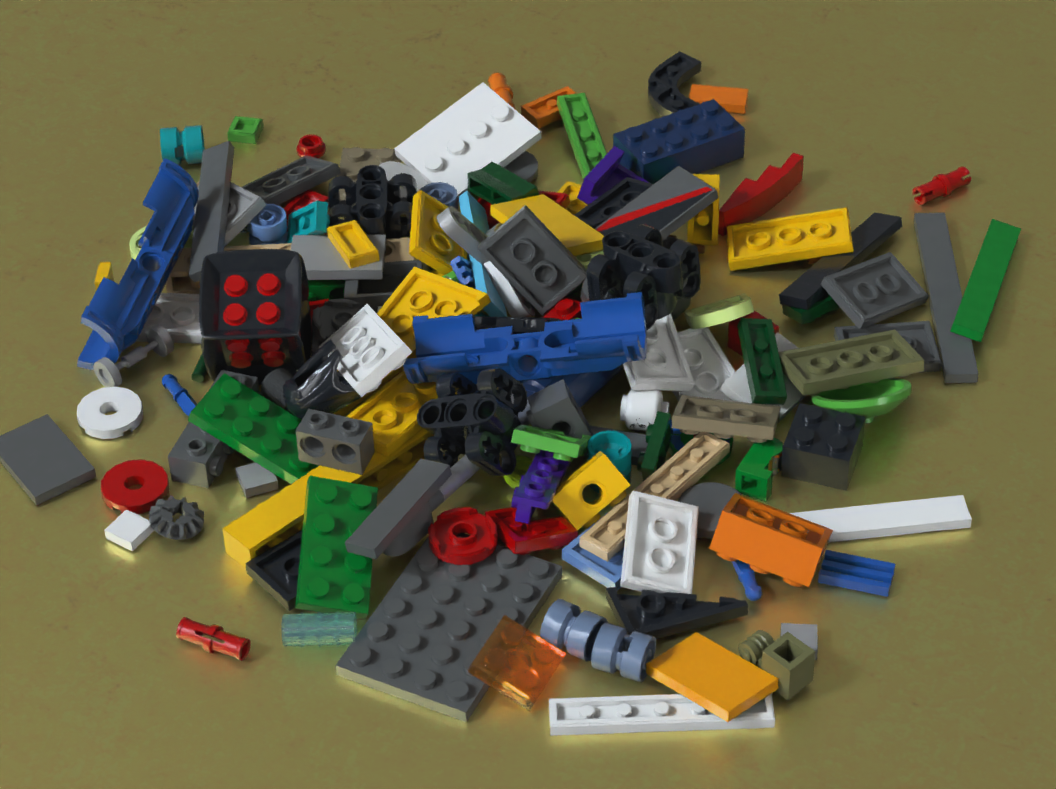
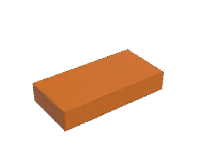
M692 84L689 99L699 104L714 99L728 113L745 114L748 89Z

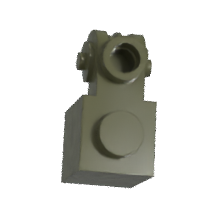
M758 630L738 646L739 654L743 659L779 678L778 689L775 692L786 700H790L813 681L815 651L789 632H786L774 642V639L767 632Z

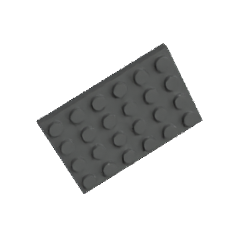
M460 533L456 535V537L466 538L470 536L465 533ZM427 537L336 664V675L467 722L561 579L562 566L528 554H514L509 548L498 544L494 552L483 561L471 565H454L442 561L433 554L429 547V538Z

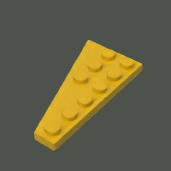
M413 267L377 314L412 351L407 357L409 359L417 358L412 324L413 317L428 315L430 319L473 314L474 316L487 306L491 300L485 292ZM403 365L399 369L392 370L387 374L376 390L404 370ZM376 390L367 393L333 414L344 416Z

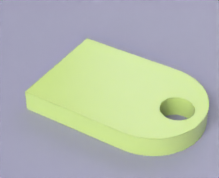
M744 293L686 310L684 314L687 324L692 329H700L741 318L754 312L751 298Z

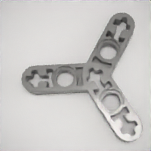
M449 206L438 214L437 221L442 230L480 264H483L512 317L535 316V309L530 302L478 250V245L498 229L502 223L499 222L484 234L453 206Z

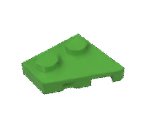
M520 425L513 430L511 442L520 444V449L526 452L540 453L541 450L553 452V457L556 459L573 461V458H578L587 452L588 441L592 436L582 434V438L579 439L566 436L563 431Z

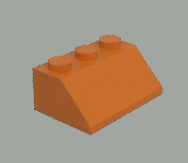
M734 493L722 510L709 549L716 551V554L724 560H739L750 564L749 567L758 573L769 574L771 572L781 576L783 581L789 585L809 587L815 577L833 530Z

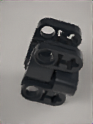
M368 165L361 168L356 182L347 176L333 178L328 188L329 227L356 220L366 235H386V239L410 238L413 196L417 193L415 178L412 175L400 173L388 181L385 170L377 165ZM400 186H406V197L401 198ZM339 189H345L346 200L340 201Z
M646 224L639 225L632 234L623 231L606 234L602 239L604 255L598 254L593 257L587 267L586 276L589 301L604 300L606 294V299L627 297V293L642 292L646 330L650 329L657 319L669 315L676 308L678 300L681 298H692L697 293L701 283L698 247L679 239L671 245L670 249L662 246L661 232Z
M500 368L482 370L478 375L477 385L460 373L441 375L436 383L438 398L425 402L417 413L418 424L434 435L428 437L425 441L423 451L425 460L448 464L451 468L458 462V457L461 459L466 454L473 464L492 476L512 474L516 467L514 450L518 446V444L511 442L513 430L521 425L518 413L525 410L528 400L527 391L523 384ZM511 391H512L513 397H514V402H513V404H512V400H511ZM500 455H501V457H502V466H500V461H499V456H500Z

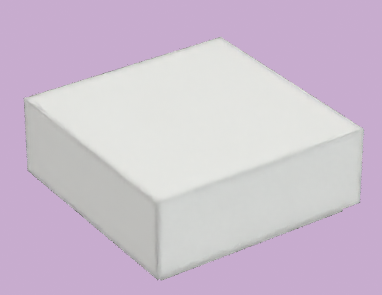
M126 509L104 531L106 539L134 551L154 529L151 527L148 519Z

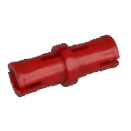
M961 166L945 175L938 174L932 178V181L913 188V195L921 193V195L914 197V200L917 204L924 205L926 202L939 196L947 197L953 190L970 184L971 177L962 178L970 174L967 168Z
M187 617L182 618L176 631L178 639L202 646L205 652L213 654L216 651L240 661L247 657L251 646L250 639L225 632L222 626L216 624L208 626ZM203 635H207L225 642L220 643L212 639L203 637Z

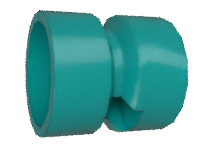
M202 125L185 126L183 131H179L177 127L160 128L162 161L165 158L178 165L183 160H186L188 164L202 163L203 150H205Z
M609 430L593 435L588 441L587 460L591 459L599 451L603 452L631 485L632 444L630 439L623 433ZM589 484L595 492L599 493V487L596 484Z

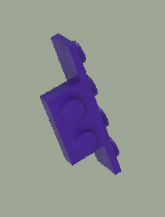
M541 450L540 453L536 454L525 475H522L519 487H516L513 493L511 507L517 508L515 521L528 524L536 508L548 509L571 461L556 459L553 457V452Z

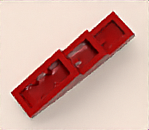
M792 153L781 168L769 165L757 181L745 178L719 210L718 235H727V226L754 221L787 197L802 181L804 156Z

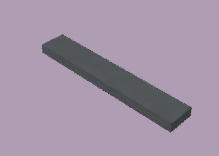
M230 141L203 150L198 190L199 199L196 207L189 276L194 282L200 281L204 257L212 253L224 251L234 146Z

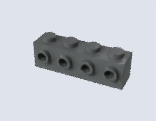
M221 370L211 386L212 388L218 379L226 373L263 396V393L259 391L258 377ZM189 422L168 455L172 481L209 489L215 477L221 475L224 462L229 454L234 453L235 449Z

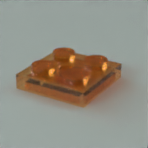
M504 615L467 672L530 711L566 653Z

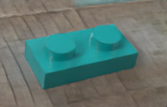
M317 200L289 214L287 243H292L293 235H322L327 233V228L330 224L328 202Z

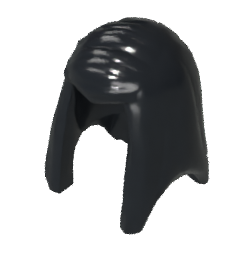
M331 339L301 366L293 378L286 380L283 385V398H285V405L288 411L301 420L308 409L333 414L361 398L343 375L337 371L338 364L343 359L338 349L328 357V354L336 348Z

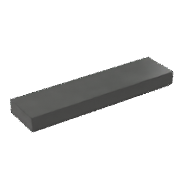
M420 459L345 541L347 552L377 559L452 475L450 465Z

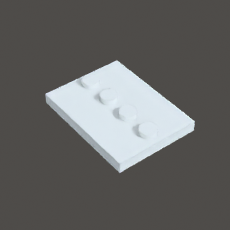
M482 82L395 147L394 150L395 155L407 166L420 173L427 181V184L443 182L454 186L457 190L459 202V196L468 191L469 172L480 170L492 161L504 168L541 140L542 137L539 129Z

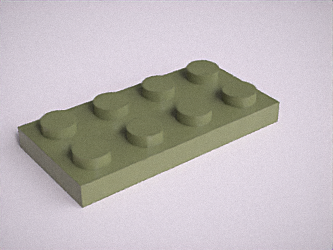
M895 329L779 352L782 372L802 395H817L823 391L847 389L853 385L877 383L883 379L907 377L910 374L924 371V359Z

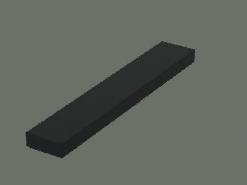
M874 212L851 232L854 252L823 256L779 294L780 304L808 310L827 293L821 286L824 277L860 264L902 227L901 217Z

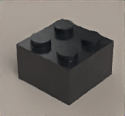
M800 403L783 445L781 476L847 491L863 447L865 417Z

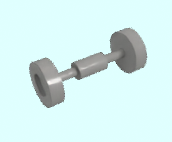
M158 324L149 328L146 331V338L149 344L145 347L139 346L121 357V362L116 365L107 357L96 361L93 366L94 372L104 387H118L121 385L122 377L119 370L123 367L130 368L147 357V352L152 349L161 357H165L173 352L174 343L166 329Z

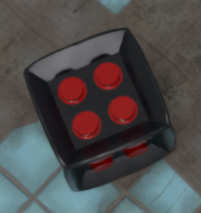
M283 249L232 250L216 252L204 257L200 274L199 323L202 336V354L208 375L213 381L216 380L221 370L258 377V383L262 385L265 377L270 372L279 368L287 369L294 376L311 357L309 284L304 260L298 252Z

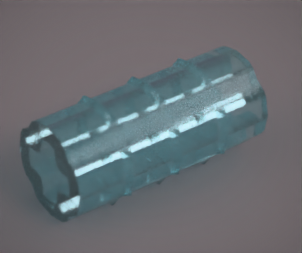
M337 611L336 613L318 612L303 614L301 612L300 614H283L281 626L283 646L303 647L318 645L321 647L322 645H351L352 642H355V638L358 635L356 612L339 613Z

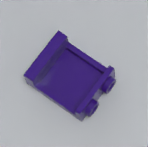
M614 146L584 178L577 198L589 205L626 177L644 182L647 181L620 165L624 151Z

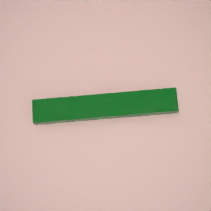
M995 219L991 220L950 332L981 342L1021 228Z

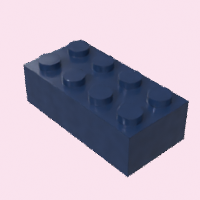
M714 99L613 134V147L616 146L624 151L620 165L651 184H655L677 166L682 167L691 174H699L744 157L745 128Z

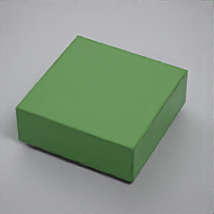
M235 116L227 132L228 141L256 144L263 130V119Z

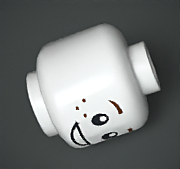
M630 389L628 395L623 394L620 420L625 421L627 428L630 430L647 431L649 423L654 424L657 411L669 413V402L663 401V395L660 390Z

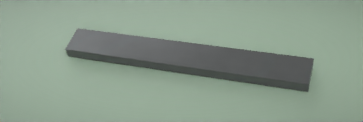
M945 212L914 213V227L927 294L929 295L928 299L938 351L942 361L944 382H978V369L972 340L950 332L963 297Z

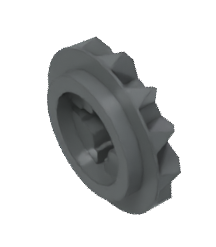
M170 495L167 501L158 499L156 505L151 506L149 523L161 536L174 540L189 539L199 534L204 526V511L198 509L197 502L188 503L186 497L176 500ZM176 513L182 514L179 519L173 522L172 516Z

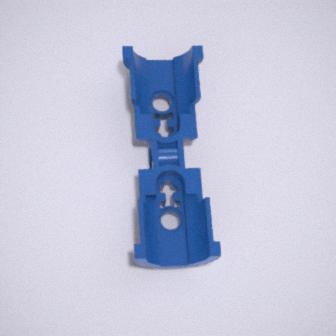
M164 158L161 163L159 172L143 201V206L150 208L154 213L138 242V246L142 248L136 260L132 258L119 285L103 277L89 306H86L81 316V324L90 327L93 331L78 358L77 367L94 370V363L103 357L109 358L115 364L121 352L137 341L192 232L194 208L199 199L198 187L187 171L168 159Z
M642 292L627 293V297L580 302L581 319L545 322L544 331L513 334V326L475 330L473 314L430 319L428 315L413 317L412 324L417 358H409L403 364L406 377L411 384L437 383L438 378L443 374L460 373L477 384L478 375L482 370L500 368L520 381L559 375L608 371L615 369L625 362L645 360L647 333Z

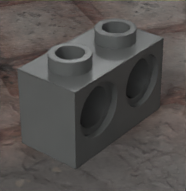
M308 409L296 429L299 461L363 475L375 453L372 422Z

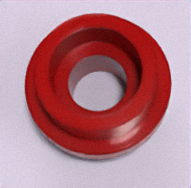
M317 135L303 136L297 145V154L301 158L307 155L319 159L326 153V145L321 137Z

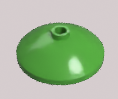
M888 378L877 383H863L850 386L847 389L823 391L817 395H811L812 402L817 407L864 416L865 424L874 422V417L889 413L903 403L912 393V386L907 380Z

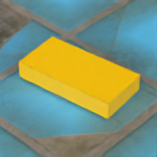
M356 220L327 228L328 238L350 269L380 261L379 251Z

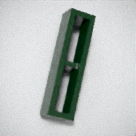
M493 161L480 170L468 173V191L492 205L539 195L537 186Z

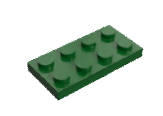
M226 373L218 379L190 412L189 422L290 484L309 473L312 469L320 466L299 461L296 429L302 420Z
M316 476L309 477L306 486L295 609L362 620L366 619L369 613L373 558L347 552L345 541L377 507L378 487Z

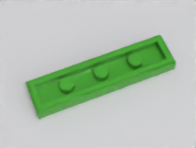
M578 93L557 96L556 104L584 180L607 152L586 94Z

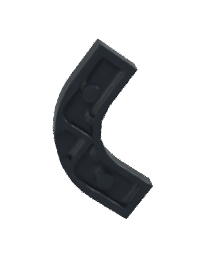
M679 51L653 70L648 81V98L651 106L660 116L664 117L699 104L680 93L678 88L701 71V61Z

